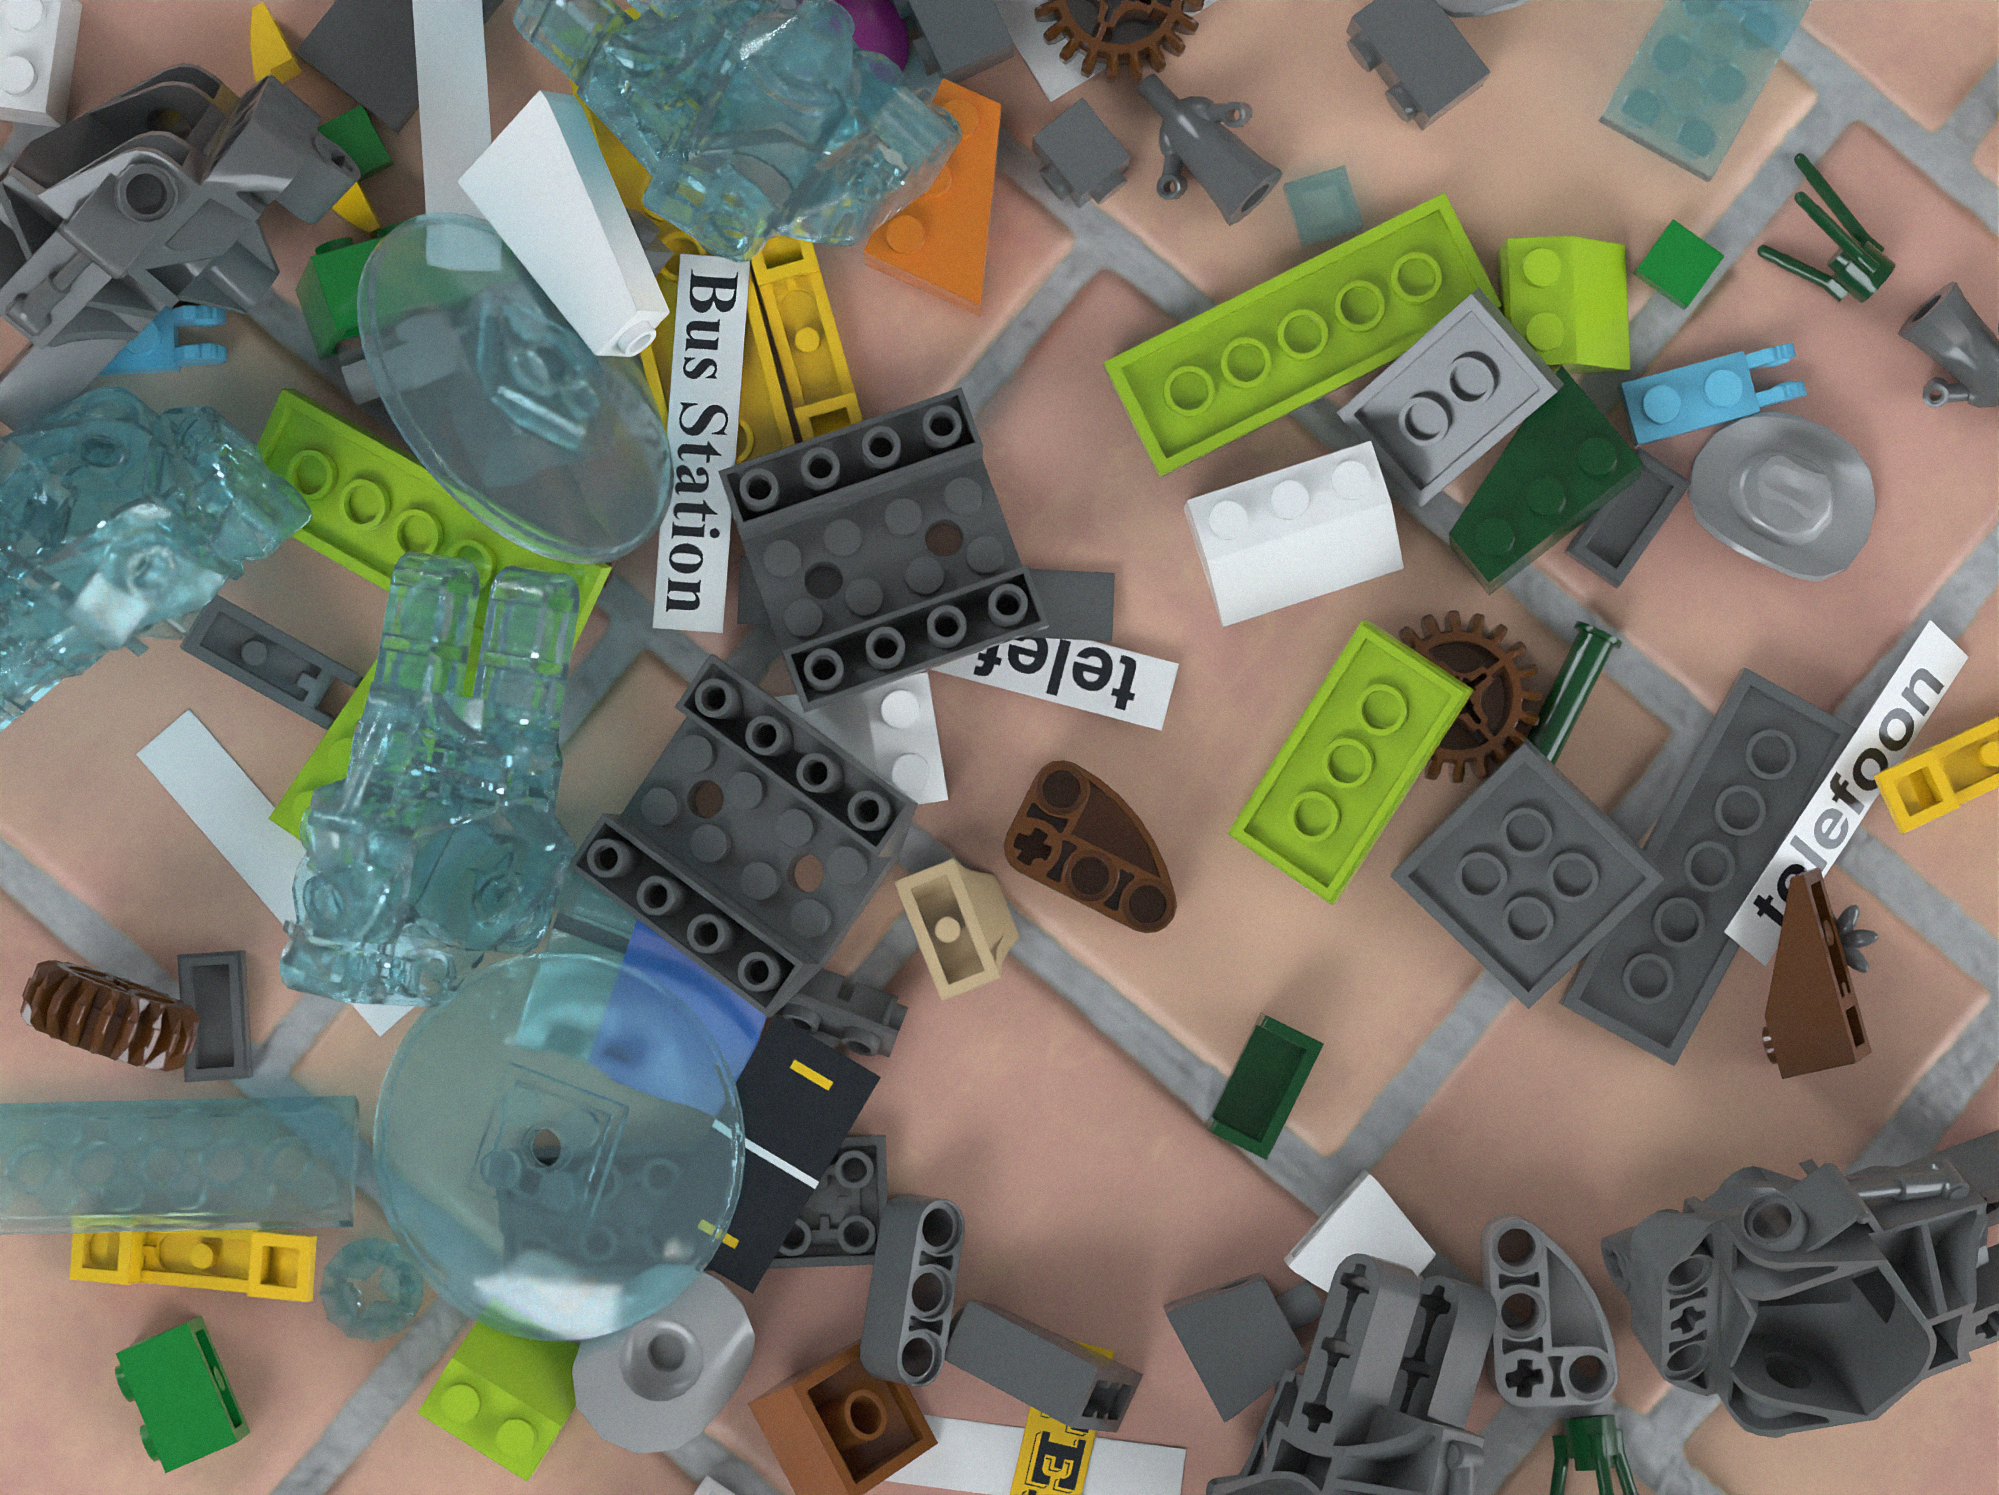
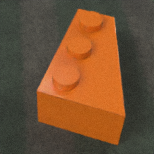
M945 78L942 79L863 251L867 266L980 317L1001 127L1000 103Z

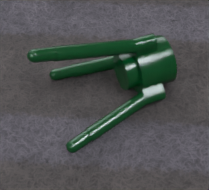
M1799 153L1794 157L1795 164L1852 237L1806 193L1800 191L1794 196L1795 202L1840 247L1827 263V266L1835 273L1830 276L1767 245L1759 246L1757 253L1760 257L1822 287L1838 302L1850 293L1856 300L1863 303L1887 280L1896 264L1882 253L1885 248L1866 232L1804 154Z
M1590 1415L1563 1419L1565 1434L1552 1436L1554 1465L1549 1495H1564L1569 1459H1574L1575 1471L1595 1470L1599 1495H1614L1610 1468L1614 1467L1623 1495H1639L1625 1454L1622 1429H1616L1615 1415Z

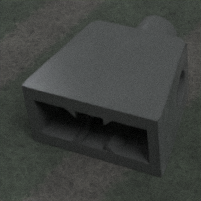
M1255 1273L1172 1301L1164 1305L1163 1309L1225 1423L1278 1383L1285 1369L1294 1370L1307 1359L1293 1332L1320 1318L1324 1307L1308 1280L1274 1297L1262 1274Z

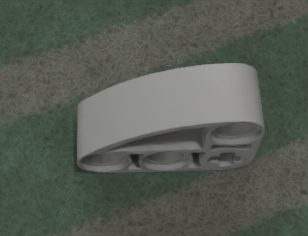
M1506 1213L1494 1217L1484 1227L1480 1241L1482 1287L1491 1293L1497 1308L1496 1323L1486 1353L1489 1382L1506 1401L1519 1407L1591 1405L1602 1402L1612 1394L1617 1385L1618 1367L1615 1345L1608 1321L1595 1292L1580 1269L1562 1248L1537 1226L1516 1214ZM1514 1228L1523 1229L1529 1241L1526 1253L1518 1260L1511 1262L1503 1261L1497 1249L1498 1241L1502 1234ZM1513 1294H1527L1532 1304L1531 1314L1528 1319L1519 1325H1506L1501 1316L1504 1301ZM1580 1356H1595L1599 1364L1598 1375L1595 1380L1586 1386H1573L1569 1378V1370L1572 1363ZM1523 1359V1362L1534 1370V1375L1524 1377L1523 1387L1517 1389V1386L1508 1378H1505L1506 1373L1516 1371L1517 1360Z

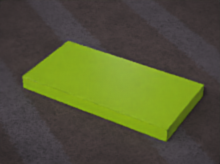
M1368 619L1362 620L1227 834L1329 904H1336L1474 690Z

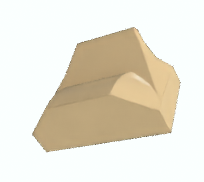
M953 858L894 882L941 1001L1001 978L1002 962L1010 948L1020 937L995 874L966 869Z

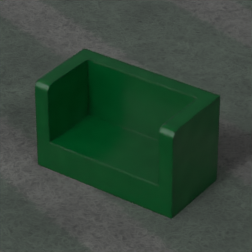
M1260 1012L1204 1127L1209 1132L1267 1160L1324 1043Z

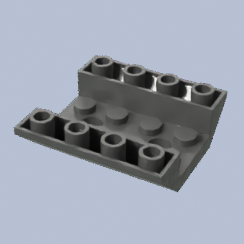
M962 387L718 471L745 554L804 713L1049 627L1027 565L1022 567L982 459L983 444ZM939 525H948L955 528L962 537L963 543L960 549L953 555L944 557L932 553L925 542L926 536L932 528ZM822 566L836 570L843 581L841 589L837 594L824 599L810 594L805 586L810 572Z
M710 654L675 706V708L687 716L621 815L603 813L568 864V867L766 1017H772L827 964L900 857L918 803L715 654ZM713 781L721 788L724 801L721 810L713 817L707 818L698 811L696 794L704 783ZM807 855L815 856L821 862L824 870L821 884L811 892L801 889L795 879L796 865Z

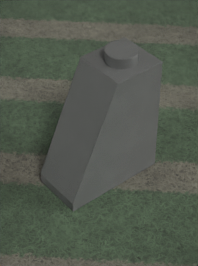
M968 1300L965 1308L960 1309L950 1322L945 1361L1071 1428L1117 1433L1143 1374L991 1303Z

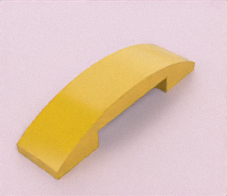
M262 2L252 7L250 50L256 83L270 73L281 83L303 73L276 18L266 4ZM359 180L330 209L343 222L369 240L376 239V232L384 228Z
M802 206L740 223L803 442L862 422V414Z
M1999 715L1936 743L1873 775L1899 834H1904L1960 808L1961 804L1999 787Z
M79 1214L74 1215L69 1280L121 1285L148 1283L247 1293V1297L310 1302L313 1301L317 1236L281 1229L220 1222Z

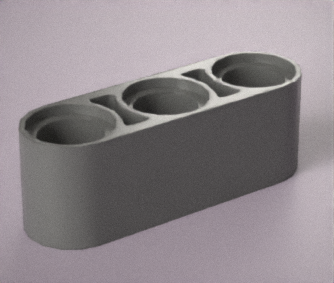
M899 1194L892 1198L883 1210L860 1345V1359L863 1368L872 1377L913 1387H923L933 1382L941 1372L945 1359L965 1232V1220L962 1212L952 1201L915 1194Z

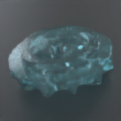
M366 1238L344 1246L333 1256L324 1268L319 1296L323 1301L327 1320L343 1331L346 1337L376 1342L397 1335L413 1321L423 1299V1279L417 1263L404 1248L385 1239ZM380 1266H383L384 1269L380 1275L382 1280L379 1288L387 1293L388 1298L396 1302L394 1304L388 1300L386 1302L375 1300L360 1314L358 1310L361 1306L359 1301L362 1293L354 1288V1283L347 1281V1278L353 1281L355 1279L366 1281L373 1273L379 1270Z

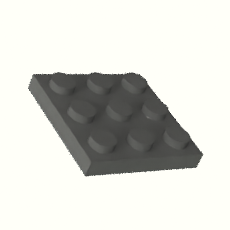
M1526 738L1393 869L1390 877L1517 999L1530 1009L1665 880L1667 872Z

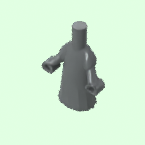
M1155 73L1149 75L1140 83L1136 91L1163 118L1159 131V147L1161 154L1165 158L1162 176L1159 178L1156 186L1159 196L1166 200L1179 199L1188 189V182L1181 175L1182 166L1185 164L1216 204L1229 226L1238 223L1250 214L1272 191L1283 174L1279 168L1265 161L1236 134L1220 123L1223 122L1226 126L1232 128L1244 127L1252 118V108L1245 102L1214 104L1212 100L1200 96H1189L1179 99ZM1236 110H1238L1240 114L1238 120H1236L1234 117V113ZM1171 182L1175 185L1173 192L1170 189Z
M1952 281L1923 303L1902 325L1898 335L1916 345L1960 381L1959 383L1948 384L1945 379L1940 377H1934L1923 386L1922 395L1923 401L1927 406L1938 408L1945 403L1967 401L1969 405L1978 408L1999 406V339L1966 300L1957 282ZM1938 389L1941 391V394L1932 395L1930 391Z

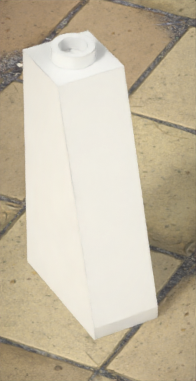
M539 90L457 182L595 355L634 356L652 343L657 334L655 328L670 311L581 104L573 95Z

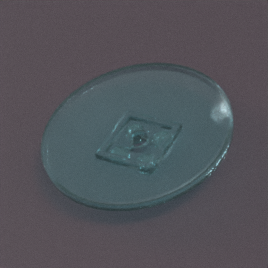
M452 212L428 213L404 221L381 239L371 251L359 281L357 312L361 344L368 369L389 416L403 439L434 479L460 505L493 531L527 550L557 561L573 564L611 562L626 556L648 541L660 527L671 503L674 487V457L662 415L647 382L643 363L638 354L631 357L595 355L488 220Z
M541 952L498 961L473 972L447 989L418 1017L400 1043L383 1080L373 1130V1158L376 1183L389 1226L401 1250L414 1269L437 1294L471 1319L492 1329L517 1337L540 1341H574L614 1333L643 1321L675 1300L698 1278L724 1239L736 1210L745 1165V1131L736 1084L727 1061L711 1033L682 999L657 980L624 963L597 955L577 952ZM543 1129L552 1131L558 1137L561 1145L560 1156L551 1166H546L539 1162L533 1152L534 1139Z

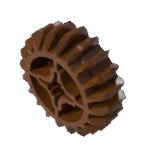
M1050 0V2L1041 4L1035 8L1034 16L1037 22H1057L1044 32L1043 40L1046 45H1053L1066 38L1068 42L1062 48L1059 55V60L1066 65L1072 62L1077 54L1081 53L1085 56L1081 67L1082 76L1089 78L1094 72L1096 62L1107 64L1105 81L1107 83H1115L1118 75V65H1127L1129 77L1133 82L1142 79L1141 60L1146 59L1151 68L1160 73L1166 67L1165 57L1160 50L1161 48L1177 57L1184 53L1186 46L1175 32L1192 36L1196 34L1199 23L1193 17L1183 12L1201 11L1204 0H1170V7L1156 0H1135L1134 2L1123 0L1119 8L1114 9L1109 22H1106L1109 10L1108 0H1087L1093 4L1098 15L1091 35L1086 33L1076 23L1069 11L1066 0ZM1152 21L1160 25L1153 33L1141 40L1125 44L1109 43L1118 27L1124 23L1138 22L1147 26Z
M1451 610L1445 616V631L1440 632L1436 619L1433 615L1429 614L1421 618V628L1425 638L1420 639L1417 633L1409 626L1403 627L1399 630L1398 634L1402 643L1464 684L1472 682L1477 677L1479 678V681L1470 687L1474 691L1464 705L1466 708L1465 713L1458 714L1454 721L1465 733H1470L1478 745L1467 750H1451L1438 746L1425 768V778L1436 780L1441 773L1443 763L1448 764L1450 782L1462 783L1465 776V763L1469 762L1472 773L1477 779L1486 778L1489 776V767L1485 759L1487 755L1499 766L1509 756L1502 746L1503 743L1507 742L1512 747L1517 748L1526 739L1525 735L1515 730L1517 723L1523 726H1536L1539 722V716L1533 712L1522 710V702L1541 700L1542 691L1536 688L1522 689L1521 680L1536 675L1538 669L1535 664H1528L1519 669L1514 665L1512 660L1522 655L1526 650L1523 642L1519 641L1505 651L1499 646L1507 634L1508 628L1503 624L1497 625L1491 630L1488 637L1481 635L1485 624L1484 615L1474 614L1469 620L1467 630L1465 631L1461 630L1459 612ZM1443 645L1463 646L1480 653L1487 661L1469 673H1459L1451 669L1444 660L1439 661L1431 648ZM1500 676L1504 689V708L1501 719L1493 731L1487 724L1489 719L1481 707V696L1484 689L1496 677Z
M58 960L40 962L37 964L32 978H28L22 994L24 1001L20 1010L21 1017L27 1025L34 1027L36 1031L46 1033L50 1038L61 1040L70 1046L79 1047L92 1054H99L114 1061L126 1062L136 1067L143 1066L151 1070L159 1069L165 1072L183 1068L187 1055L192 1053L198 1037L196 1030L200 1017L192 1006L170 997L169 994L151 989L149 986H144L129 979L121 978L108 972L98 971L87 966L83 967Z

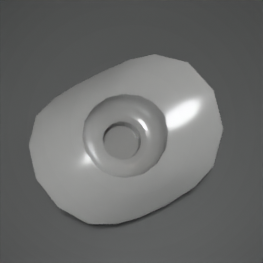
M1776 411L1760 412L1738 418L1715 432L1693 461L1689 481L1691 484L1687 491L1696 521L1718 541L1772 569L1797 579L1815 582L1823 581L1847 570L1868 541L1876 507L1870 467L1853 444L1826 426L1802 416Z
M657 1262L635 1273L617 1290L601 1310L580 1343L572 1367L577 1409L602 1439L633 1453L643 1454L678 1449L698 1436L720 1413L741 1384L752 1361L755 1334L743 1303L722 1280L694 1265Z

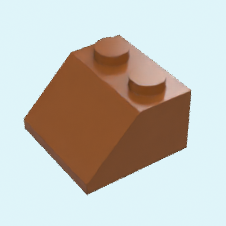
M862 1338L791 1375L748 1403L796 1495H864L938 1444L908 1385L872 1377L863 1368L860 1359Z

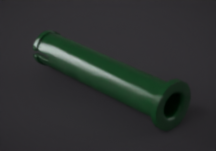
M1577 621L1574 626L1579 632L1538 713V725L1532 726L1526 737L1554 765L1612 649H1620L1623 643L1607 632L1581 621Z

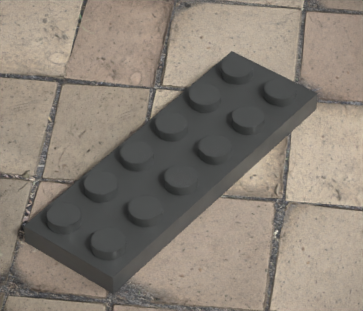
M1747 668L1740 669L1642 848L1667 872L1665 880L1582 958L1558 1003L1669 1065L1675 1066L1740 947L1724 931L1857 729Z

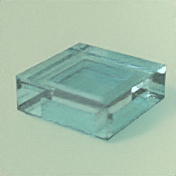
M1345 165L1284 184L1283 191L1301 248L1361 230L1364 226Z

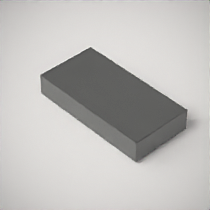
M1640 447L1634 451L1643 463L1640 479L1587 519L1564 552L1615 588L1620 587L1691 484V482Z
M246 950L177 955L180 1000L192 1006L200 1017L196 1034H198L192 1053H188L184 1063L185 1082L253 1077Z

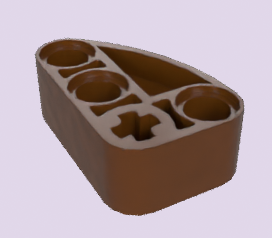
M1060 760L1052 761L1042 767L1035 776L1005 838L1004 852L1010 866L1019 873L1135 931L1154 933L1167 927L1173 920L1177 909L1176 895L1167 866L1154 839L1139 816L1118 793L1100 778L1079 765ZM1062 771L1069 773L1079 784L1080 792L1078 799L1067 808L1053 807L1043 796V783L1054 772ZM1034 829L1041 830L1047 835L1043 844L1051 847L1049 857L1046 860L1035 858L1031 865L1023 864L1017 858L1022 850L1013 846L1015 838L1018 834L1029 837ZM1084 857L1099 859L1107 869L1108 879L1106 885L1095 894L1081 893L1072 883L1071 872L1073 866ZM1149 885L1161 892L1165 906L1163 913L1157 920L1142 923L1132 916L1129 910V900L1137 888Z

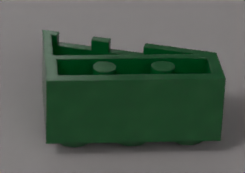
M1562 365L1555 374L1564 383V386L1523 421L1449 532L1450 548L1489 596L1589 519L1610 500L1634 484L1641 476L1642 461Z

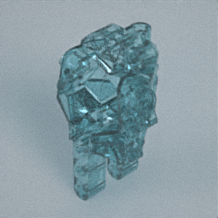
M520 0L514 11L513 21L520 34L579 86L576 94L651 174L642 198L643 205L695 238L700 246L709 253L737 263L750 261L764 248L770 238L778 236L837 246H852L859 243L928 191L962 140V129L959 122L942 107L931 104V93L921 87L916 92H913L899 66L884 54L858 47L852 38L855 30L852 16L834 0H803L798 8L784 9L775 0H626L641 14L637 20L630 17L613 0Z
M105 386L85 393L0 439V732L64 678L82 675L110 650L120 649L124 645L139 657L149 647L138 638L183 640L202 607L218 594L228 578L237 580L244 575L242 561L264 560L313 519V513L301 494L287 480L275 475L265 466L259 446L213 407L185 406L168 409L159 416L146 403L124 388Z
M419 551L407 552L400 557L394 567L391 578L374 682H371L363 715L355 724L347 776L344 779L314 789L311 803L304 812L300 823V838L307 852L296 868L292 885L297 921L285 920L283 931L291 939L284 947L280 958V975L282 982L287 988L344 1003L436 1007L448 1000L465 983L483 961L485 951L505 954H527L537 948L550 927L552 912L576 849L575 844L555 815L564 760L558 743L560 718L580 605L578 585L572 576L562 572L521 566H507L498 573L490 591L473 696L470 698L462 696L480 590L478 570L466 558Z

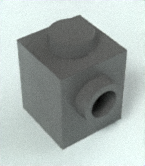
M1083 97L1033 136L1032 150L1045 165L1038 172L1048 188L1060 201L1070 196L1075 204L1081 208L1093 198L1100 205L1116 194L1128 181L1123 173L1129 169L1130 155Z

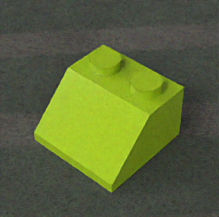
M1576 236L1507 238L1497 251L1499 300L1502 304L1499 311L1550 369L1556 373L1562 365L1569 374L1629 372L1630 349L1625 245Z
M497 1293L454 1353L417 1413L528 1482L576 1408L572 1367L580 1345Z

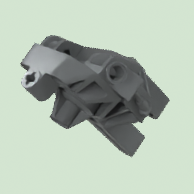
M181 63L160 71L82 116L27 143L0 173V317L30 340L0 373V422L29 445L33 444L131 340H134L165 306L171 309L179 300L241 314L248 312L264 296L280 273L258 220L265 206L276 200L301 220L309 224H316L361 178L360 170L353 159L340 146L317 130L321 116L271 73L255 83L239 98L211 72L199 65Z
M1999 1130L1898 1167L1870 1166L1846 1176L1841 1173L1834 1163H1824L1821 1167H1818L1812 1159L1799 1163L1807 1174V1177L1802 1180L1761 1167L1751 1166L1742 1168L1725 1179L1719 1189L1705 1200L1701 1201L1695 1196L1685 1199L1683 1212L1674 1209L1656 1211L1643 1219L1638 1225L1602 1238L1601 1251L1607 1271L1616 1287L1624 1293L1631 1305V1329L1664 1380L1684 1390L1704 1396L1717 1393L1733 1419L1745 1431L1755 1435L1779 1438L1791 1433L1878 1419L1922 1380L1970 1362L1969 1352L1999 1341V1244L1987 1248L1988 1227L1999 1224Z
M1359 1253L1346 1257L1338 1265L1334 1273L1305 1372L1301 1373L1285 1369L1281 1380L1275 1387L1274 1398L1256 1435L1257 1438L1248 1460L1239 1475L1211 1479L1206 1487V1495H1474L1478 1472L1482 1469L1485 1462L1483 1452L1485 1437L1464 1428L1496 1323L1497 1308L1491 1293L1481 1286L1438 1275L1426 1278L1419 1285V1280L1414 1271L1403 1264Z

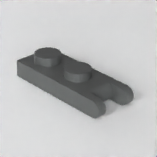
M213 591L179 646L183 651L326 730H329L335 718L328 712L317 709L334 678L337 677L344 684L355 688L359 686L364 678L355 671Z

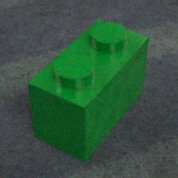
M201 1315L130 1345L116 1353L120 1365L115 1367L119 1388L127 1401H136L145 1423L140 1426V1435L144 1448L154 1462L161 1461L165 1473L231 1446L250 1434V1430Z

